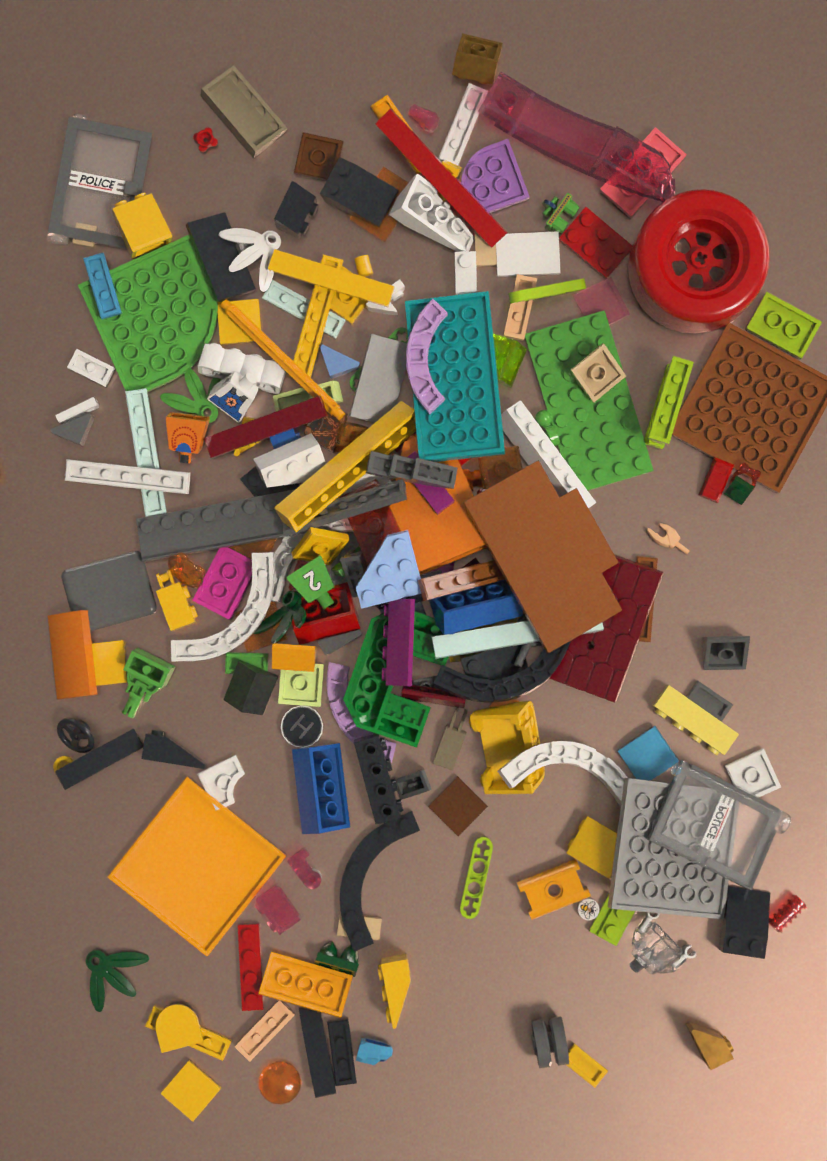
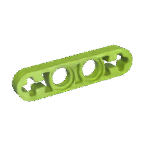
M585 278L510 292L508 295L510 304L587 288Z
M485 836L478 837L474 842L460 904V912L467 919H473L479 913L491 860L493 844ZM483 840L489 846V849H485L483 856H488L487 860L481 857H474L475 853L480 855V848L477 845L478 843L481 844ZM477 861H481L485 865V869L481 873H476L473 870V864ZM472 882H477L480 885V891L476 894L468 891V886ZM466 895L471 898H478V902L473 900L472 906L476 910L475 912L471 911L470 915L463 909L464 906L469 905V899H465Z

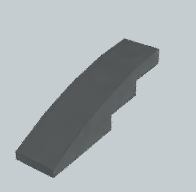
M371 451L369 453L366 473L394 480L403 479L404 482L454 489L458 468L420 458L411 459L395 454L390 456Z

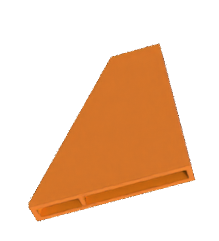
M417 434L409 436L407 441L403 443L401 456L408 457L414 451L418 453ZM458 459L436 462L458 468L454 489L445 488L454 499V503L437 515L414 484L405 482L407 500L391 504L389 508L383 541L389 534L408 530L420 575L487 548L463 502L474 497Z

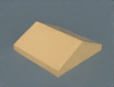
M603 343L570 369L577 384L592 402L597 401L626 377Z

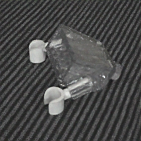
M646 912V918L643 917L634 930L631 954L635 959L629 965L635 973L640 972L643 968L652 975L657 972L660 974L672 973L679 969L686 962L687 958H694L696 956L695 951L690 955L687 954V950L692 945H684L681 949L655 921L651 922L653 919L658 918L660 913H656L652 917L649 912Z

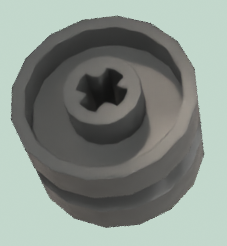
M562 1017L550 1018V1032H547L546 1024L542 1019L531 1021L533 1031L532 1042L539 1069L551 1066V1053H554L555 1062L558 1066L569 1064L568 1047Z

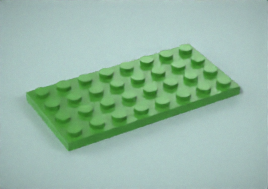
M605 310L526 333L525 341L546 410L552 415L551 425L554 426L560 440V444L557 445L559 453L587 491L653 472L654 470L626 378L622 379L597 401L592 402L577 384L570 369L602 343L605 344L622 369Z

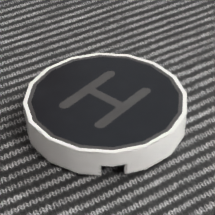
M300 705L293 707L285 713L282 719V735L289 744L295 747L305 748L312 746L322 735V718L315 709L309 706Z

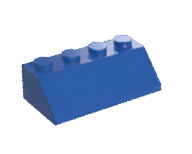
M506 579L429 600L436 625L444 635L455 634L459 631L471 630L479 626L492 625L496 622L512 620L523 616V610Z
M340 743L292 749L302 834H320L350 828Z

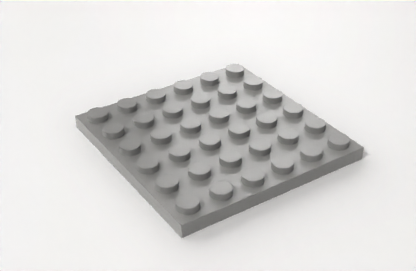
M624 778L608 908L724 919L729 880L647 840L671 783ZM682 785L661 834L694 851L700 846L710 851L708 858L730 868L739 802L733 801L714 849L711 851V842L708 849L705 848L707 840H705L703 846L700 844L722 793L712 788ZM724 795L722 803H724L728 796ZM728 797L729 799H728V802H727V804H726V805H728V806H729V803H730V801H731V799H732V798H730V797Z

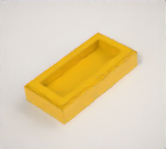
M575 1043L569 1048V1064L566 1065L595 1088L608 1070Z

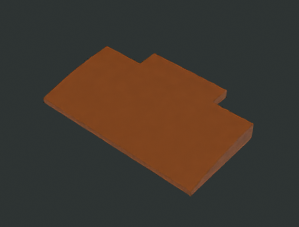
M539 460L463 502L546 653H550L622 611L602 575V572L619 563L579 490L575 488L559 497Z

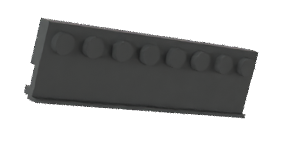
M294 490L137 518L141 560L144 563L286 537L283 532V522L274 507ZM303 531V532H300V533H297V534H294V535L303 534V533H306L307 531Z

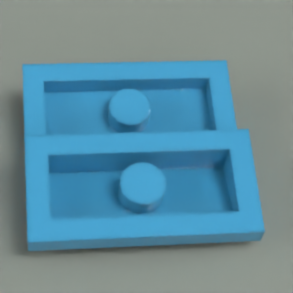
M656 726L618 750V753L635 778L651 781L679 762Z

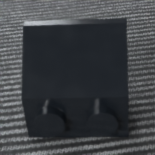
M292 181L274 217L276 228L298 239L301 234L305 235L310 225L308 223L310 215L314 216L319 206L316 204V196Z

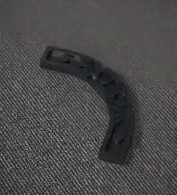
M571 641L550 653H546L545 649H543L539 657L526 670L502 678V680L489 681V679H478L442 665L433 686L457 697L476 702H502L516 699L537 689L551 677L564 658Z
M412 811L401 815L400 819L388 821L374 829L357 846L346 865L340 887V911L354 952L374 944L362 910L361 893L366 873L374 859L387 846L420 831Z

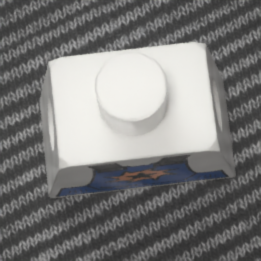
M233 372L213 386L207 399L239 423L258 392V387L254 385L257 382V378L252 373H247L243 377L238 372Z

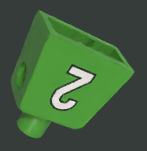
M321 555L286 577L308 603L317 599L323 609L334 603L328 593L329 590L334 588V584Z

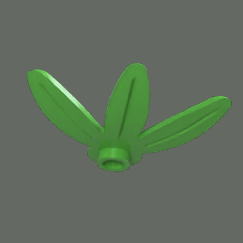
M190 368L184 373L185 381L195 401L178 394H161L160 399L164 403L183 412L197 413L199 416H205L204 410L210 409L212 413L208 417H210L209 423H212L218 417V409L207 398L213 386L222 379L213 377L208 395H206L200 378Z

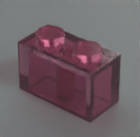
M278 883L255 899L257 902L255 907L261 915L265 913L269 919L267 924L274 933L277 931L281 935L302 919Z

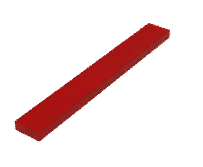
M391 108L375 123L491 248L508 233Z

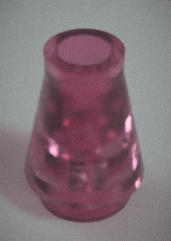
M416 104L409 110L408 115L425 131L433 132L438 127L440 117L437 116V113L419 107Z

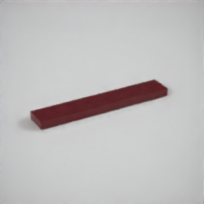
M317 396L208 436L204 440L210 458H215L327 417L328 414L322 396Z

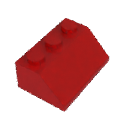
M347 582L334 585V588L328 591L334 603L325 609L322 608L317 599L308 603L302 596L301 606L306 611L305 622L300 628H297L294 619L292 620L293 631L299 645L360 629L355 602Z

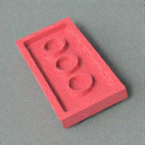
M655 127L599 191L631 218L682 162L687 154Z

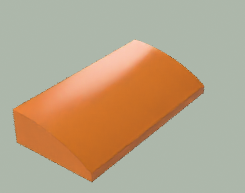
M88 610L48 615L57 700L97 695Z

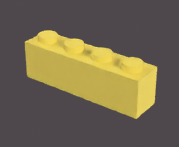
M670 685L665 686L652 705L656 708L654 712L663 719L669 717L673 720V726L680 731L684 729L691 733L690 738L699 744L701 741L708 745L707 750L716 756L719 753L725 755L739 735Z

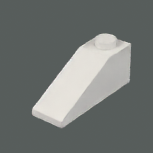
M476 251L455 252V295L477 293Z

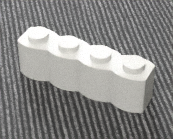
M217 343L204 345L198 363V373L222 380L233 372H238L243 377L247 373H252L257 378V382L254 385L258 389L274 394L280 393L286 371L273 359L265 360L258 354L245 355L239 349H224Z

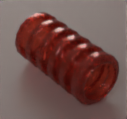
M793 894L791 896L792 899H788V903L783 904V908H779L777 914H772L773 918H769V924L777 932L782 933V929L787 928V924H791L793 922L792 919L797 918V914H802V910L807 909L806 904L797 895Z

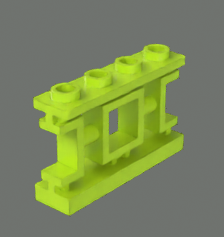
M673 356L671 363L666 365L644 441L646 445L658 449H663L665 444L669 445L694 362Z

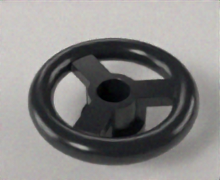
M64 718L58 723V736L69 749L78 753H87L93 749L94 737L87 723L73 718ZM63 728L69 733L72 741L65 736ZM81 739H88L87 746H78Z

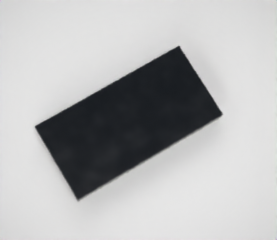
M225 212L186 224L216 303L256 290L247 267L235 272L229 271V266L239 253L236 248L237 242L228 241L219 236L220 231L231 229Z

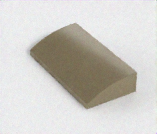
M235 66L229 68L201 89L200 96L253 158L262 153L287 131V127Z

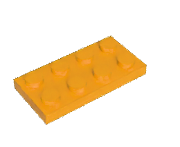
M271 952L259 995L341 1018L353 975Z

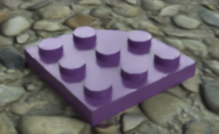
M509 139L486 146L476 152L470 158L463 171L461 183L489 213L530 198Z

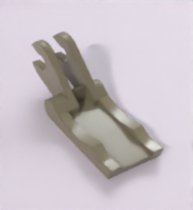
M457 707L455 708L450 726L446 725L433 764L452 771L467 733L461 729L468 709L464 710L458 729L453 727L459 710Z

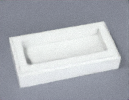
M92 397L55 416L60 424H64L98 409L100 405Z

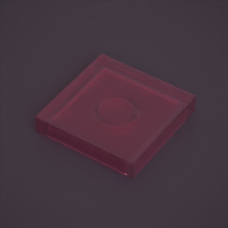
M612 277L573 296L583 316L605 310L609 325L630 315Z

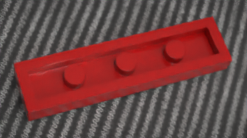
M238 924L242 1011L264 1010L263 996L259 995L262 984L260 924Z

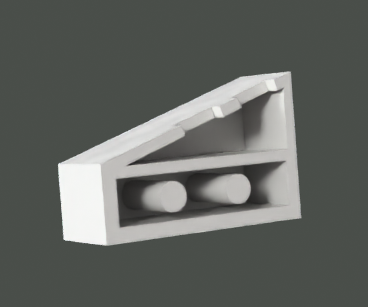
M308 434L253 459L259 476L266 487L303 483L326 464L320 445L312 434Z

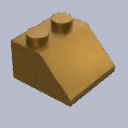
M462 33L452 75L460 79H471L481 84L493 85L503 43Z
M690 1022L685 1024L704 1063L710 1070L734 1059L731 1054L734 1049L725 1035L721 1036L717 1031Z

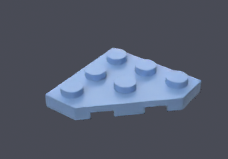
M408 530L389 534L385 537L378 552L374 555L364 575L357 583L356 591L361 609L421 594L418 580L421 577Z

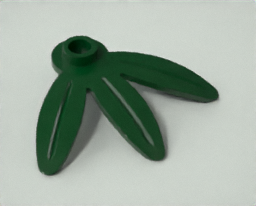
M290 590L286 592L282 599L284 606L263 620L253 634L265 632L280 622L271 639V644H274L287 632L293 619L295 626L300 628L306 619V611L301 606L302 595L298 591Z
M93 950L87 955L86 966L92 971L90 997L97 1012L103 1010L105 1002L103 977L117 991L127 996L135 997L136 991L131 983L113 967H134L149 961L148 955L137 952H120L106 956L100 950ZM94 957L99 959L98 965L93 964L92 960Z

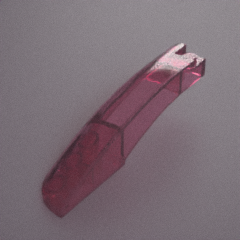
M503 72L499 73L478 112L495 121V127L553 160L592 178L660 202L667 200L675 194V179H673L670 171L671 166L656 149L618 126L615 128L554 103Z

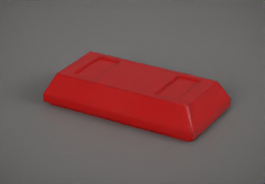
M714 457L698 496L718 503L734 464Z

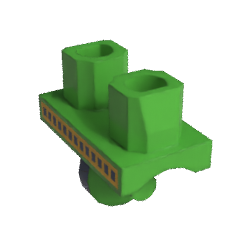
M567 193L558 207L556 204L559 199L555 196L551 201L546 199L543 201L542 204L546 209L542 214L548 217L551 212L553 213L546 222L545 229L548 231L553 229L561 234L563 233L568 222L560 217L562 213L565 212L573 218L580 208L572 200L573 196Z

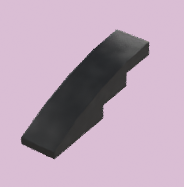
M132 729L56 770L55 773L64 790H67L142 749L143 744L135 730Z
M299 1008L315 1098L337 1094L322 1013L307 1008Z

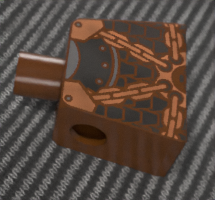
M327 412V417L303 425L306 426L304 436L312 434L320 446L334 453L349 417L347 413H345L342 419L338 420L334 415L331 416Z

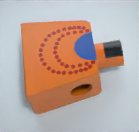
M170 412L166 416L169 450L179 451L180 463H191L192 453L198 454L202 450L210 417Z

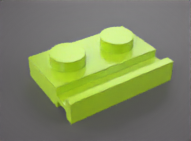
M608 893L598 916L594 919L588 931L617 946L635 911L608 908Z

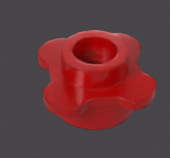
M209 127L195 133L193 136L201 152H206L211 146L215 147L218 144V140L213 137V131Z

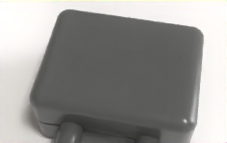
M140 551L124 553L66 569L62 572L61 578L70 611L88 610L90 631L152 615L156 612L155 598L145 562L143 563L141 560Z

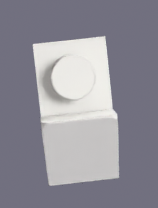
M400 279L392 284L395 287L391 298L393 301L398 300L404 294L405 286ZM371 302L366 303L368 311L398 315L391 302L388 308Z

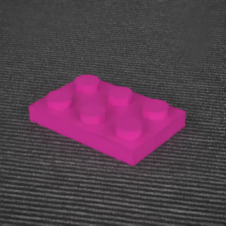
M228 547L219 549L192 601L231 620L252 580V560Z

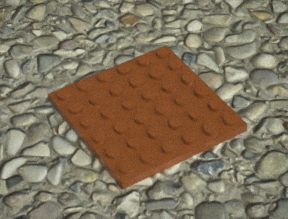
M729 323L726 325L682 405L672 436L713 459L717 457L734 464L733 470L779 494L827 407V376Z

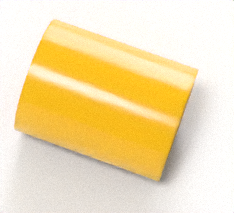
M362 255L354 259L358 275L368 277L373 274L368 255Z

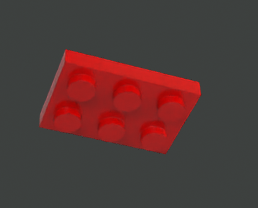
M587 207L581 211L559 237L561 243L606 280L630 253L632 245Z

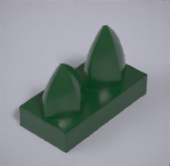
M332 941L325 944L320 952L317 953L315 965L353 975V977L356 976L359 958L358 951L354 952L352 945H349L343 951L340 958H337V948Z

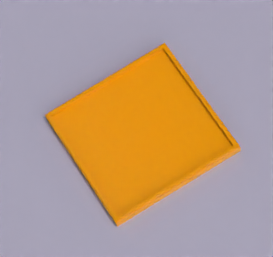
M187 776L108 875V878L205 956H208L287 855ZM213 804L216 805L219 809L215 810Z

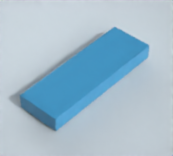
M104 252L83 258L101 319L122 314Z

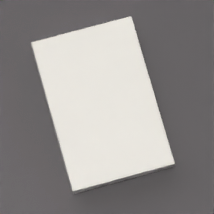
M558 232L506 234L496 243L497 277L517 276V274L523 276L560 274Z

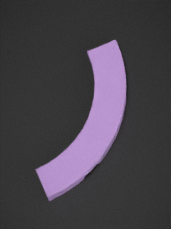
M434 299L424 307L417 317L412 332H410L406 350V366L412 389L422 407L429 414L445 401V398L434 385L428 367V353L432 337L440 323L448 316L447 311Z
M329 662L327 670L329 704L339 727L354 744L355 739L375 733L356 727L343 700L348 687L350 667ZM386 740L388 750L384 751L386 759L390 758L392 763L396 743Z

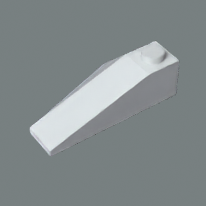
M416 174L396 198L389 215L404 226L457 252H468L475 237L462 220L454 216L449 209L450 205L447 202H443L437 194L438 190L426 179Z

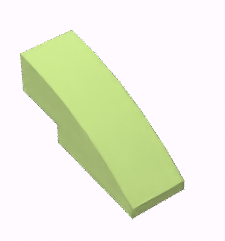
M332 380L318 384L337 404L343 402L339 381ZM303 388L273 396L276 411L313 398Z

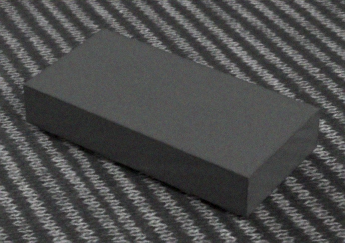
M699 681L695 683L686 696L721 722L733 706L732 703Z

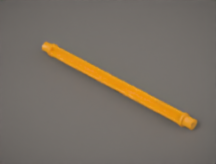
M227 299L220 304L225 313L313 398L322 396L326 411L331 416L334 415L338 420L343 418L345 413L340 409V406L236 305L231 304Z

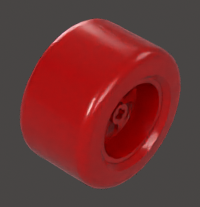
M706 189L676 194L663 201L649 214L634 240L628 264L632 291L643 310L653 320L669 329L692 334L717 330L739 317L761 291L769 269L770 253L768 240L762 224L756 215L738 199L719 191ZM696 235L709 238L708 245H698ZM681 239H685L690 246V250L686 254L675 250V245ZM719 246L726 258L715 259L712 250ZM697 257L704 260L702 264L700 261H695ZM682 261L685 263L687 270L682 275L677 276L673 270L672 263ZM712 267H717L724 271L723 277L718 282L713 281L709 275ZM693 274L702 277V288L689 286L688 282Z

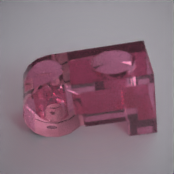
M303 847L291 856L287 862L307 888L315 889L320 886L322 875L306 859L310 853L306 847Z

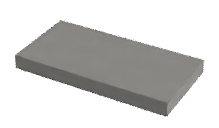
M370 334L349 416L375 423L396 406L406 370L407 343Z

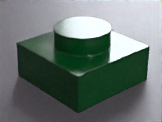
M736 475L724 494L742 505L753 491L754 486Z

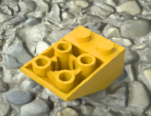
M407 954L382 958L381 964L378 965L380 981L384 980L385 984L382 986L383 1001H388L389 1007H386L387 1023H392L393 1029L397 1027L411 981Z

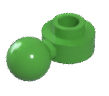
M540 410L535 416L536 422L544 428V433L553 445H559L558 434L554 426L551 425V413L547 410Z

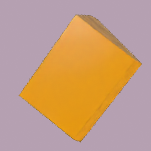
M274 643L272 644V669L314 672L317 647Z

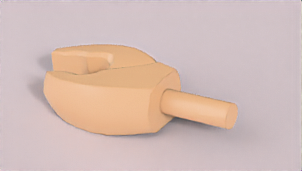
M663 523L658 524L666 532L664 537L659 536L658 533H655L650 528L647 529L649 536L660 546L671 549L676 546L686 555L689 553L690 550L678 542L681 538L673 527Z

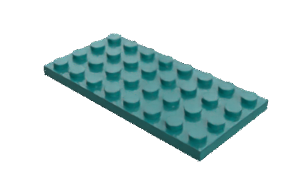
M489 291L405 301L408 339L417 321V317L432 299L448 313V316L437 327L428 353V367L431 379L445 398V401L429 414L422 407L413 391L419 458L440 462L505 454Z

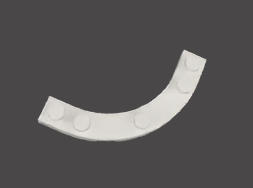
M365 512L316 528L334 532H358L380 536L384 515ZM305 533L284 537L282 539L283 542L274 553L275 584L271 600L273 602H281L286 577L296 560L292 557V551Z
M274 552L252 553L251 591L246 607L236 620L225 630L207 638L171 640V662L206 660L226 654L241 645L254 633L264 619L273 596L275 584Z
M555 741L531 747L515 756L497 771L507 786L513 788L529 774L543 766L559 763L578 766L596 776L606 786L620 807L624 778H628L618 765L610 758H606L597 752L596 749L584 744L568 741Z

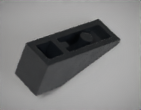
M152 730L151 733L145 734L141 759L200 769L207 768V763L171 737L164 736L163 731Z

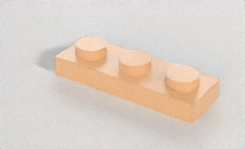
M517 274L513 292L535 288L537 278ZM533 300L510 304L503 337L524 341Z
M278 1000L235 1045V1048L250 1062L287 1024L295 1013L283 1001Z

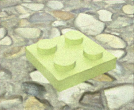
M315 664L314 672L281 670L278 704L321 707L324 664Z

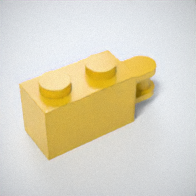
M168 569L163 574L157 573L156 577L161 589L157 590L156 593L170 631L197 623L195 618L198 617L195 606H190L188 598L191 595L187 585L183 586L181 582L176 583L171 569ZM170 580L172 585L165 587L163 582Z

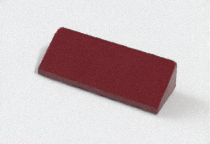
M412 684V686H403L401 697L409 700L457 708L465 707L466 699L438 688Z

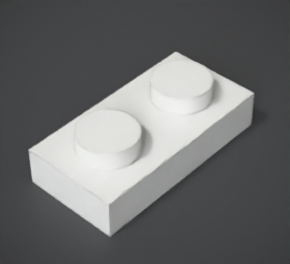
M76 349L67 366L68 369L104 387L107 386L115 370L114 367Z

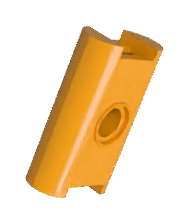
M576 859L517 882L520 892L525 891L531 905V909H528L531 920L591 897L587 886L582 887L576 871L580 869ZM552 884L558 885L560 887L559 892L554 895L548 892L549 886Z

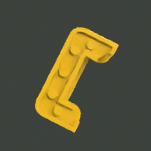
M520 701L473 711L469 717V725L474 732H480L487 765V768L480 777L484 793L533 794L544 779L545 766L529 774L513 788H509L497 772L521 752L540 745L533 703L531 701Z

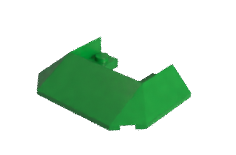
M415 611L413 656L445 666L448 657L435 659L432 637L444 634L436 625L433 617ZM382 613L370 621L343 700L356 727L417 748L431 707L392 694L393 686L386 685V681H382V668H387V659H383V646L387 647L388 638H383L384 625H388V617Z

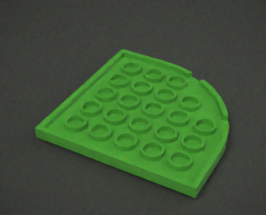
M190 235L109 270L122 311L120 315L102 320L90 280L78 284L125 391L147 388V392H150L179 378L197 363L201 357L204 345L209 344L213 337L218 317V303H216Z

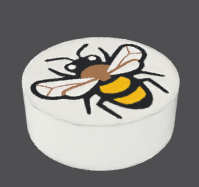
M586 898L579 902L577 910L583 919L593 920L599 914V905L595 900Z

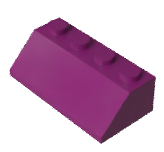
M398 599L385 604L384 616L388 617V625H384L383 638H388L387 647L383 646V659H387V668H382V681H386V685L412 686L415 599Z

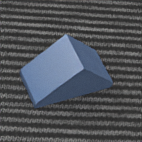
M323 344L321 345L320 349L330 379L360 368V362Z

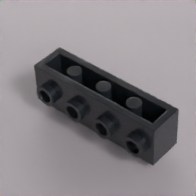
M373 734L355 739L354 745L375 824L400 819L401 812L404 809L401 799L396 797L395 791H398L396 779H392L390 775L393 767L390 758L386 759L384 751L388 750L385 738H381L379 734Z

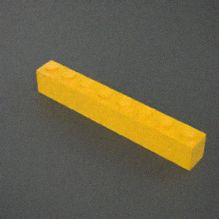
M400 401L274 507L281 521L295 532H298L366 474L369 453L371 451L388 455L416 432L415 410Z

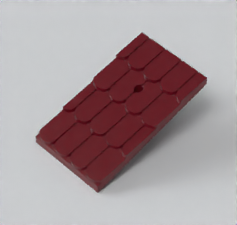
M617 555L615 557L619 563L602 572V575L622 611L602 622L603 631L581 634L571 640L560 665L549 678L614 703L617 701L664 574L663 571Z

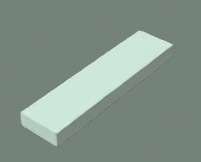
M274 280L271 281L262 297L263 300L304 322L310 302L309 299ZM330 311L324 333L336 339L346 320Z

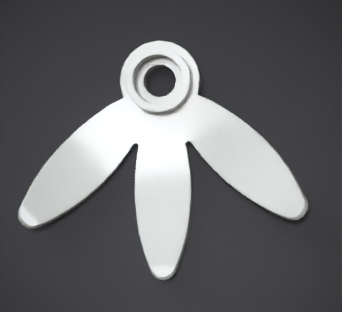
M231 228L220 231L219 236L225 240L254 244L242 251L229 266V271L241 270L252 264L262 255L259 268V287L261 291L265 292L274 275V272L268 270V266L274 249L277 250L281 245L280 236L274 231H266L261 235L258 232L243 228ZM268 238H272L274 243H270Z

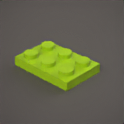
M766 292L745 330L801 360L822 322Z

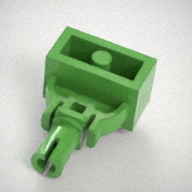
M140 648L132 650L123 669L128 672V686L125 692L129 693V699L122 713L124 715L128 714L130 718H134L142 700L148 702L152 694L158 692L160 688L167 686L176 666Z

